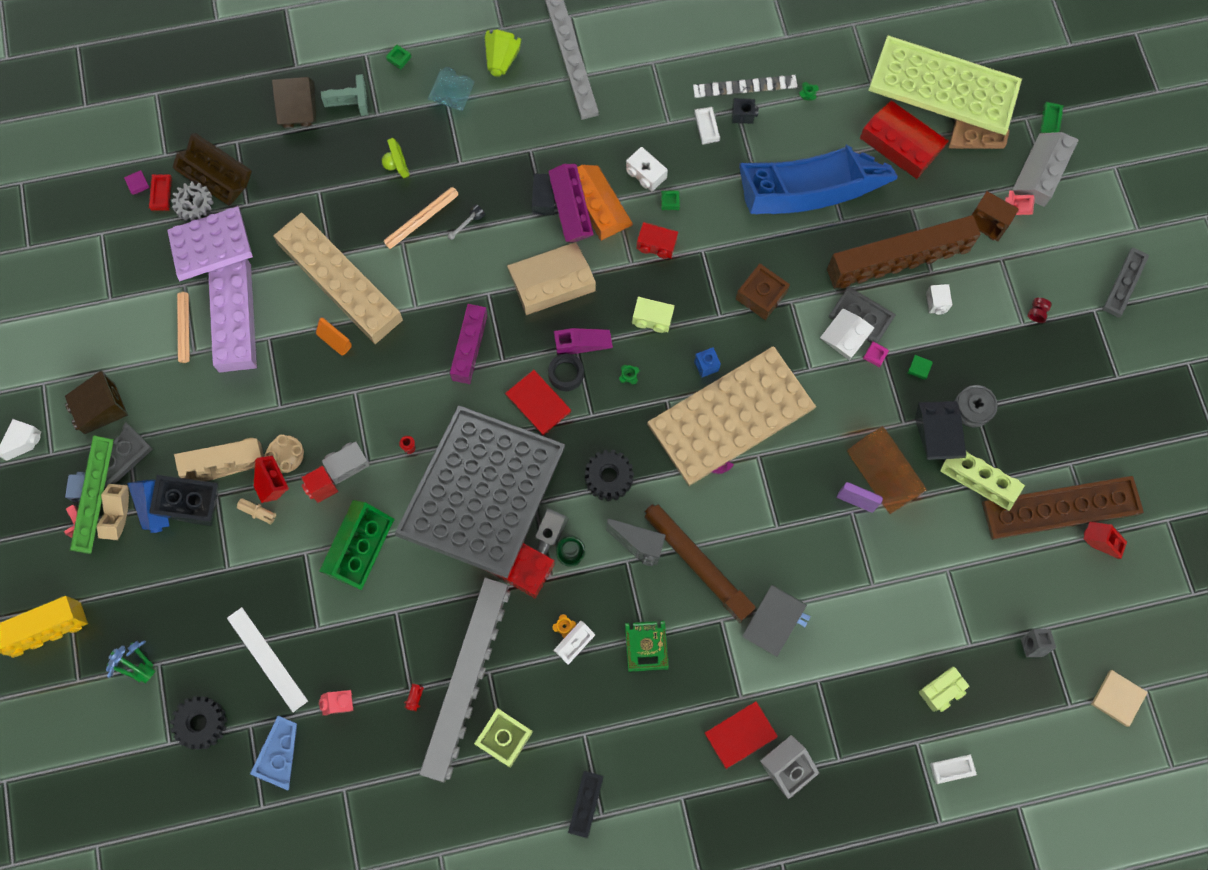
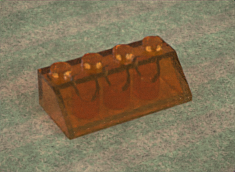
M884 426L868 434L847 450L874 492L882 496V504L889 514L899 510L927 491Z

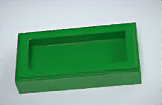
M1050 102L1044 104L1040 133L1060 132L1064 105Z

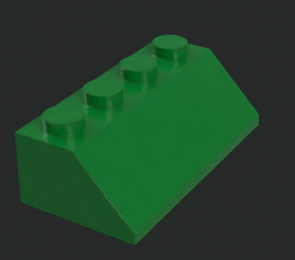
M353 500L319 572L362 590L394 522V518L366 502Z

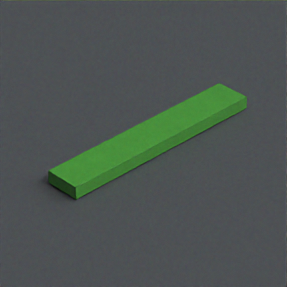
M94 435L92 437L69 551L87 554L92 552L102 502L101 494L105 487L114 439Z

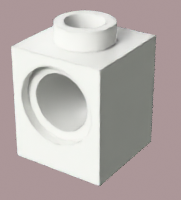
M949 284L931 285L926 292L929 313L941 315L948 312L952 306Z

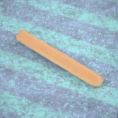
M451 187L388 236L384 240L385 245L389 249L393 248L458 196L457 190Z

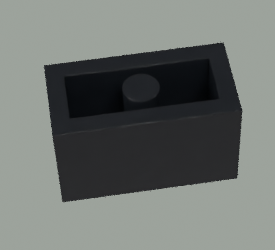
M534 173L532 214L554 216V209L558 208L549 174Z

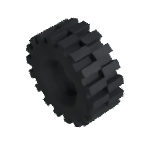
M603 450L601 454L600 452L596 453L595 457H591L586 465L585 483L588 490H591L594 497L597 495L600 500H603V498L607 499V501H611V499L618 500L620 496H625L633 482L634 471L632 470V464L629 463L627 457H623L621 452L617 454L616 450H611V452ZM604 469H614L617 474L616 479L612 482L604 481L601 476Z
M202 696L192 697L193 699L187 698L184 700V704L180 703L177 706L179 708L178 711H173L172 715L175 717L174 720H170V724H173V728H170L171 733L175 734L174 739L179 741V744L196 750L208 749L210 745L217 744V740L222 739L224 736L222 732L226 731L227 728L224 726L225 722H227V718L224 717L226 712L224 709H221V705L215 702V700ZM196 715H203L206 719V725L200 731H195L191 727V720Z

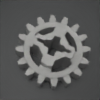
M193 182L190 183V186L184 183L183 189L178 187L179 192L173 193L175 199L171 200L174 205L172 208L185 221L188 218L191 221L195 220L196 217L201 219V215L208 216L207 210H212L210 206L214 204L211 199L212 195L206 186L202 187L201 183H198L196 186Z

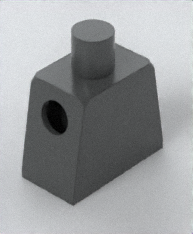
M548 508L535 537L540 540L536 550L546 555L550 545L556 547L569 518ZM552 530V536L547 538V531Z

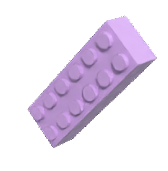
M248 259L208 272L213 366L219 373L257 368L251 264Z

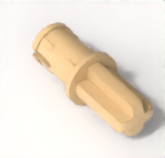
M243 498L237 503V509L252 515L254 519L258 518L270 525L275 520L273 517H276V513L261 507V504L256 505Z

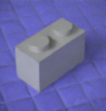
M357 442L347 443L340 451L329 453L322 460L336 485L370 466Z

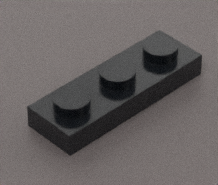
M588 771L583 772L568 833L588 838L604 776Z

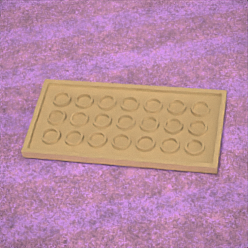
M773 346L648 421L647 424L688 486H690L726 462L733 460L811 412L816 406Z

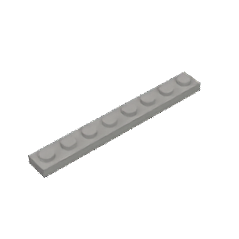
M545 0L581 120L599 116L564 0Z

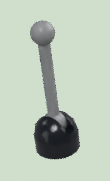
M475 204L470 209V217L453 233L448 234L450 240H453L455 235L472 219L480 220L486 215L479 205Z

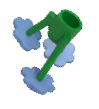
M146 641L131 643V646L127 648L129 652L126 654V656H129L135 651L145 665L140 663L137 667L123 658L122 655L126 649L125 646H121L119 649L113 650L109 656L110 661L106 669L109 672L107 677L111 678L114 671H117L146 684L156 671L152 668L154 664L139 649ZM119 661L134 670V672L131 673L118 667Z

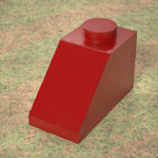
M273 455L258 457L255 460L253 486L261 503L278 500L289 489Z
M1089 522L1088 528L1084 532V540L1092 548L1117 559L1122 558L1127 541L1111 524Z

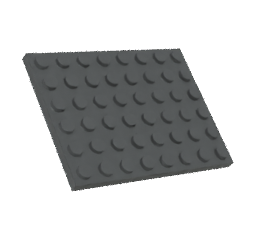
M458 405L395 531V536L508 578L565 449V444Z

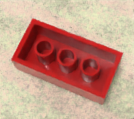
M523 543L508 578L492 572L489 573L536 599L555 565V560Z

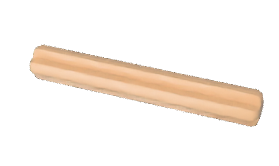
M180 292L177 294L178 362L187 363L190 361L189 294Z

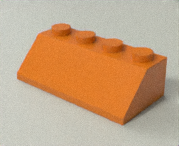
M581 165L577 167L590 222L600 240L602 241L632 226V221L600 168L595 165Z

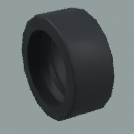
M565 353L552 359L549 364L548 375L553 387L567 392L580 386L584 377V368L578 357ZM561 363L573 364L577 369L576 378L567 383L559 381L555 376L557 366Z

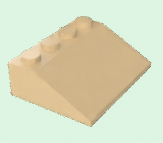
M576 242L507 266L526 315L595 292L596 282L590 267Z

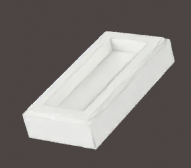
M713 108L695 110L694 114L702 144L719 141L720 136Z
M971 754L930 763L935 784L977 775Z

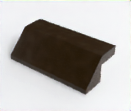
M196 133L191 134L187 150L177 152L173 164V169L195 184L201 183L202 187L206 186L213 196L228 206L247 187L252 173L251 169Z

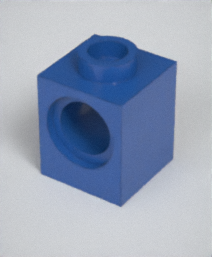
M714 348L695 355L694 362L701 378L719 371L721 363Z

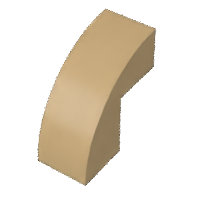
M108 484L101 494L104 515L97 524L98 538L118 540L126 522L129 489L126 485Z

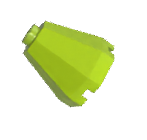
M490 30L486 31L487 68L491 75L500 77L506 74L520 51L521 39L519 37L516 40L514 39V34L501 30H493L491 34Z

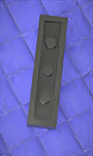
M1133 247L1130 249L1102 310L1118 318L1122 316L1149 258L1148 254Z

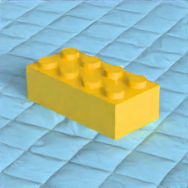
M64 596L1 622L0 653L17 657L29 648H39L48 640L55 641L62 638L63 634L67 632L73 633L81 630L82 626L88 624L81 602Z

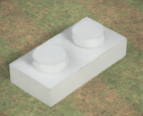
M580 621L554 651L565 663L569 664L595 634L584 622Z

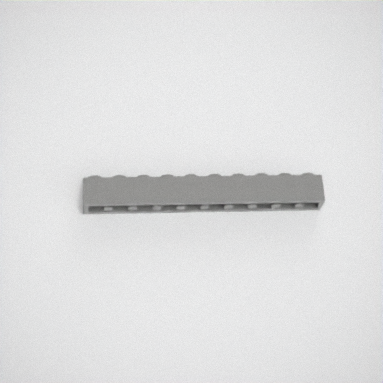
M488 578L484 579L420 772L422 776L444 783L446 779L450 780L454 768L451 767L453 758L457 759L460 747L457 745L459 739L464 738L467 728L464 724L466 718L470 719L473 707L470 705L472 699L477 698L479 692L477 684L479 679H483L486 668L483 665L485 659L489 660L492 648L489 647L491 641H495L498 634L496 625L498 621H502L505 611L502 607L504 602H508L511 591L508 590L507 584Z

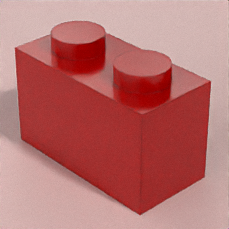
M643 222L636 249L642 253H652L660 258L672 259L678 231Z
M323 466L301 477L304 481L302 488L310 499L314 498L317 503L339 492Z

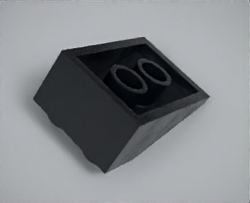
M957 401L919 402L915 421L927 460L966 458L962 418Z
M156 475L149 514L193 524L212 526L219 490L218 483Z

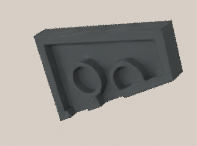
M126 422L122 427L123 431L120 436L116 437L113 442L114 445L111 451L105 487L108 484L118 482L153 450Z

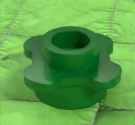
M804 82L799 96L806 101H813L816 99V92L819 90V87Z
M623 365L621 367L622 374L619 377L620 382L636 384L639 368Z

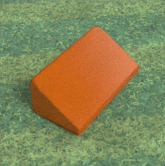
M321 317L319 319L316 329L317 336L341 356H344L352 347L350 340L324 318Z

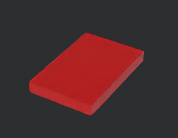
M535 370L505 393L542 436L571 413V409Z
M757 702L752 703L704 733L725 769L778 737Z

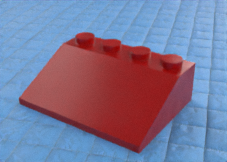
M892 100L873 116L863 128L860 136L861 140L915 179L920 177L949 142Z

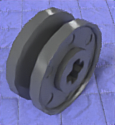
M969 386L954 400L957 401L962 424L968 427L983 426L997 412V399L993 392L985 386Z

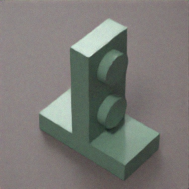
M363 74L356 75L357 88L347 87L339 90L329 89L321 91L324 106L358 104L361 116L368 115L366 84Z

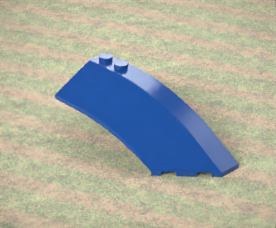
M848 145L845 148L807 159L778 163H740L739 166L745 203L750 214L793 213L824 208L862 196L896 180L898 176L891 165L887 163L881 165L874 161V157L863 152L858 154Z

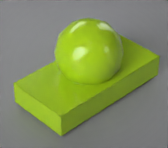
M394 138L387 140L391 152L383 155L382 165L390 171L397 168L399 174L406 178L410 174L401 147Z

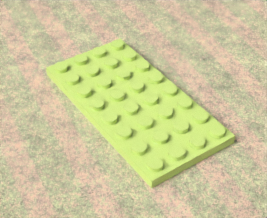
M887 36L868 91L1006 135L1022 79Z

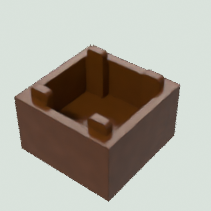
M986 191L972 215L979 231L989 236V239L998 242L1010 226L1019 208Z
M759 264L738 290L736 300L766 320L787 294L790 284L762 264Z

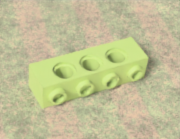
M967 451L966 458L946 459L940 471L1010 511L1025 486L1018 479L1011 478L1000 469L988 465L984 460L972 456Z

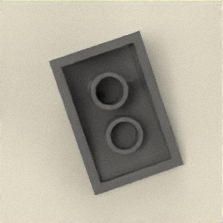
M608 518L606 528L608 533L638 560H641L642 564L647 566L658 564L666 535Z

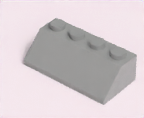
M1063 132L1040 133L1012 191L1017 195H1034V203L1045 207L1054 194L1078 143V139Z

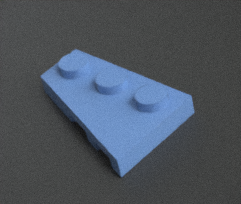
M277 716L250 773L251 775L289 790L297 723Z

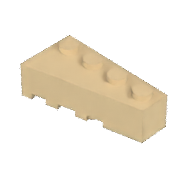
M247 438L240 442L174 454L180 478L207 482L255 468V460L258 457H264L262 445L257 438Z

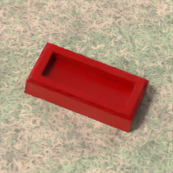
M152 175L150 210H169L172 184L171 175Z

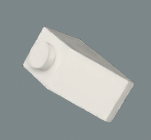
M13 419L0 444V458L8 461L33 450L40 440L41 431L34 426Z

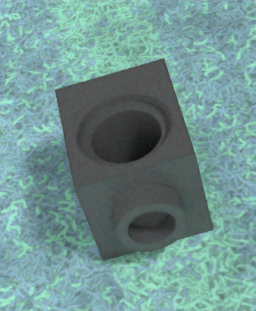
M1033 629L1021 638L1026 657H1044L1056 648L1051 629Z

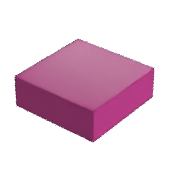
M872 342L863 359L880 367L889 350Z

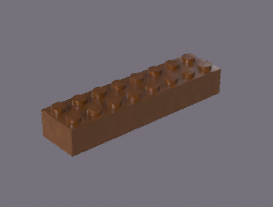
M973 215L835 253L829 262L827 271L834 288H846L852 283H863L869 278L875 277L877 279L887 273L892 272V274H895L908 267L909 269L916 268L922 263L931 264L940 258L948 259L954 256V254H966L971 251L981 233Z

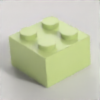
M497 708L475 742V745L511 768L533 732Z

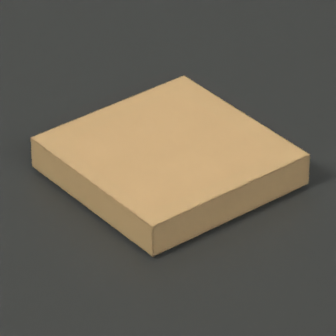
M1110 670L1091 705L1124 726L1130 727L1148 692L1115 671Z

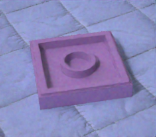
M849 482L844 484L836 497L871 513L877 509L883 499L882 496Z

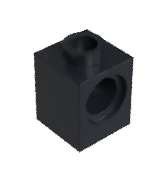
M734 98L732 123L753 124L754 118L758 117V106H755V99Z

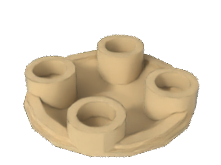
M279 435L269 444L265 456L273 455L281 473H288L295 470L301 464L304 458V449L296 438Z

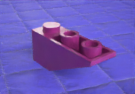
M572 328L554 331L557 356L565 353L577 354L613 348L610 330Z

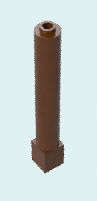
M652 504L645 510L646 515L644 518L658 533L666 535L665 541L720 599L726 610L739 624L755 610L756 607L741 590L738 591L659 504L656 506Z

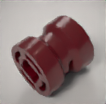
M1034 298L1032 309L1029 310L1027 315L1028 318L1037 323H1044L1052 303L1045 298Z

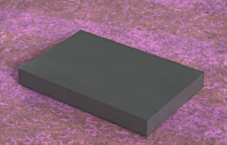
M848 286L831 311L829 318L834 320L842 309L861 317L874 327V330L866 340L870 343L875 342L878 344L896 314Z
M771 585L742 637L777 657L807 604Z

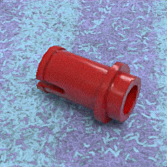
M404 436L400 439L399 445L405 453L407 452V454L414 453L416 449L414 439L411 436Z
M412 684L408 699L404 701V704H406V709L416 711L417 708H420L418 704L424 687Z

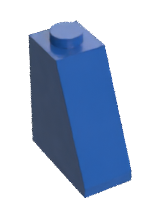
M155 480L130 482L128 487L142 529L155 533L161 532L163 527H168V518L149 514Z

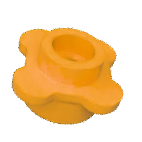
M565 614L559 616L557 623L553 625V630L559 632L565 638L576 626V622L571 621Z

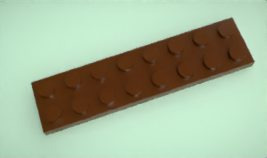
M1133 476L1022 494L1018 496L1010 511L991 500L982 502L992 540L1144 513Z

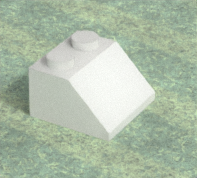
M842 309L820 339L848 360H851L872 333L874 327L861 317Z

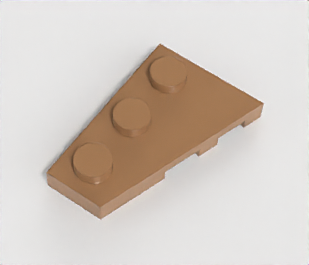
M956 119L949 148L1004 149L1010 130L1007 131L1006 135Z

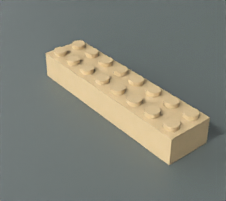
M302 212L273 235L277 244L374 344L403 321L399 310Z

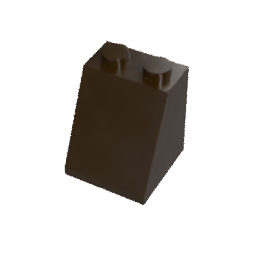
M301 77L272 80L278 125L288 129L294 128V125L301 124V127H311L312 123H316L315 84L311 78Z
M103 371L96 373L65 395L67 401L65 407L74 418L72 424L76 430H80L83 434L90 433L128 416L115 382Z

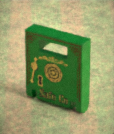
M657 621L633 623V630H630L629 623H625L628 672L665 670L669 668L665 621L660 622L661 628H657ZM657 657V664L638 665V658Z

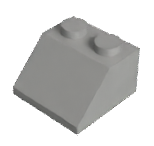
M792 735L760 761L768 775L788 799L819 774L806 748Z

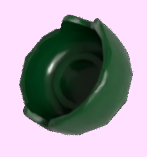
M575 536L563 537L556 546L557 559L567 567L579 565L585 556V545L581 539Z

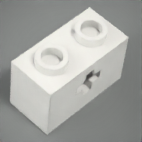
M643 147L639 148L626 161L627 173L631 177L637 178L640 184L651 192L667 178L668 169Z

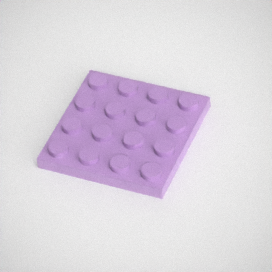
M239 207L229 208L226 211L211 214L207 217L168 229L173 260L179 281L253 257Z

